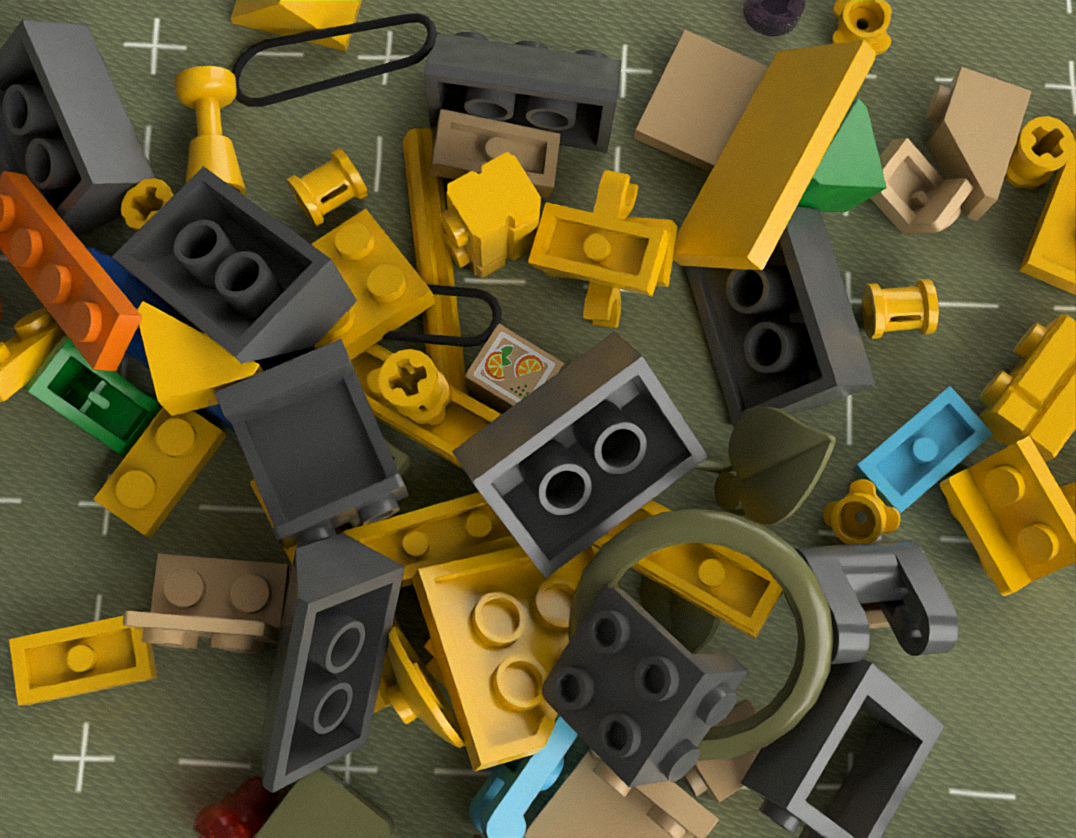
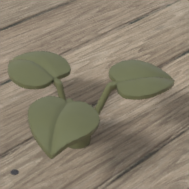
M757 407L745 412L737 421L729 441L728 453L730 461L720 462L705 459L693 469L719 474L715 482L714 493L716 501L722 509L760 524H777L791 517L809 496L830 458L837 439L827 432L805 424L783 410L774 407ZM642 574L641 598L644 610L690 653L696 654L710 642L717 630L720 619Z

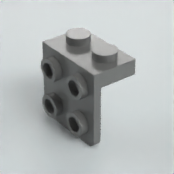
M605 588L600 592L544 681L542 695L545 701L628 787H635L664 781L674 782L681 779L693 768L700 756V750L697 748L711 726L721 722L732 711L738 699V694L735 691L749 670L729 652L690 653L623 589Z

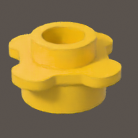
M837 0L832 11L837 17V31L832 36L833 44L865 40L877 55L883 54L888 50L891 44V37L886 33V30L890 24L892 9L885 0ZM857 22L866 24L867 28L859 29Z
M858 479L852 482L849 487V493L838 502L832 501L828 503L823 511L825 523L832 527L835 535L847 545L874 543L883 533H893L896 531L901 522L898 510L894 507L886 506L876 495L874 483L867 479ZM857 512H864L867 515V521L864 523L859 522L856 519Z

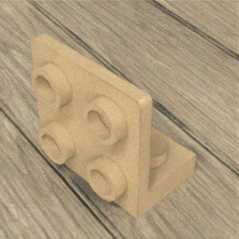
M158 554L150 613L124 611L123 625L142 630L141 642L153 643L161 647L197 649L198 640L201 637L212 638L211 648L223 649L224 652L263 655L265 643L278 644L279 642L278 631L283 620L291 566L280 563Z
M589 748L525 830L524 837L706 838L719 819L674 782L664 781L628 787Z

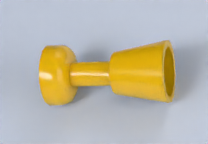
M197 66L179 72L174 78L175 93L181 104L195 110L198 137L192 139L189 143L185 184L204 166L245 196L247 193L232 140L222 134L220 109L231 104L237 95L235 75L230 70L215 66Z

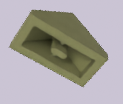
M323 766L298 779L254 838H386L394 833L393 818L327 766Z

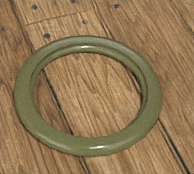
M698 508L661 512L626 527L606 542L583 570L571 600L568 627L569 642L600 592L605 588H614L626 571L648 554L671 545L704 543L724 546L748 556L772 575L784 590L792 607L798 634L795 664L785 686L770 704L747 719L727 726L711 727L697 747L700 750L698 760L735 758L767 747L794 729L817 702L830 673L834 634L830 606L815 573L794 547L763 525L733 513Z

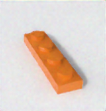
M3 171L0 177L1 251L92 369L117 371L143 316L25 174Z

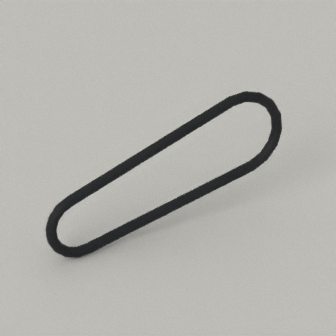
M408 13L263 40L252 45L242 53L233 66L232 73L235 75L237 87L235 98L239 103L248 107H264L410 67L428 56L435 45L437 37L435 24L426 15ZM418 22L427 29L428 35L422 48L414 55L261 98H250L244 95L239 87L241 71L248 60L268 48Z

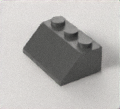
M21 20L0 49L1 172L8 171L25 174L76 236L123 217L120 212L121 204L127 191L135 187L142 180L155 177L88 25Z
M459 32L455 35L439 33L426 61L424 71L430 126H437L440 110L444 109L561 134L559 146L607 153L618 98L622 60L610 59L605 54L595 50H579L575 53L550 50L545 45L535 41H519L515 44L490 41L485 36L474 32Z
M204 166L112 256L117 264L241 364L312 348L357 301L329 257Z
M796 207L762 270L685 266L733 428L740 417L753 408L774 407L789 414H794L827 405L876 385L820 210Z
M612 332L452 451L472 483L545 578L553 574L709 457L644 357L615 332Z
M344 533L297 548L290 567V582L283 620L278 631L279 642L272 679L267 691L268 701L262 728V786L272 793L366 745L368 741L388 647V633L392 629L405 567Z

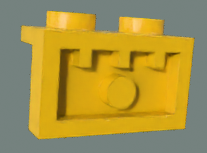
M1030 436L940 482V488L947 499L951 514L961 523L979 555L984 572L993 580L1002 596L1010 595L1039 578L1076 563V515Z

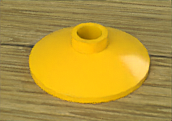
M396 626L393 627L388 633V649L397 682L385 689L391 704L406 725L419 718L445 741L458 748L463 747L465 743L457 718L430 672L424 667L425 664L410 642Z

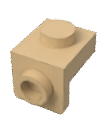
M907 137L893 139L879 156L887 188L870 199L902 234L936 233L946 229L959 217L961 204L973 190V186L966 178L944 180Z

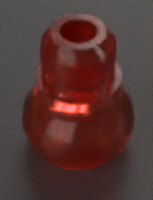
M259 776L248 777L233 794L228 792L219 803L209 804L197 814L192 831L198 838H254V835L263 826L262 820L277 805L278 795L276 792L272 793L262 786V778Z

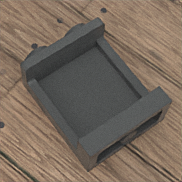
M341 339L215 392L225 418L232 424L273 522L274 528L272 530L276 540L285 549L295 545L297 548L335 536L337 534L334 528L357 518H360L362 525L378 522L399 511L400 508L397 501L409 496Z

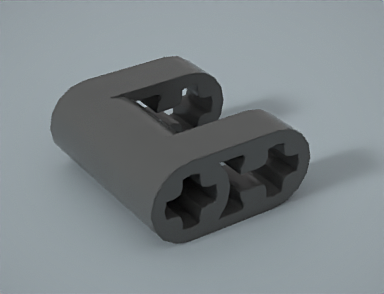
M907 540L794 548L815 573L830 606L834 634L831 664L860 662L866 656L869 648L870 632L868 620L861 606L862 603L878 602L898 643L911 656L948 653L954 648L959 630L957 613L925 553L917 543ZM784 592L785 598H786V600H787V602H788V604H789V606H790V608H791V611H792V613H793V615H794V617H795V614H794V612H793V610H792V607H791V605H790V603H789V601H788V598H787V596H786V594H785V592Z

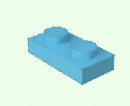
M949 386L851 470L859 479H867L873 482L876 486V495L886 506L896 508L901 514L993 433L953 388Z

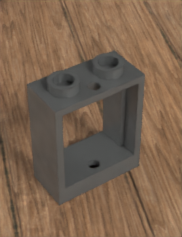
M862 659L860 662L831 664L830 673L817 702L794 729L767 747L761 748L741 784L764 800L758 809V812L792 834L796 832L799 826L802 827L803 830L798 838H881L945 725L872 662ZM861 707L878 724L824 815L805 800Z

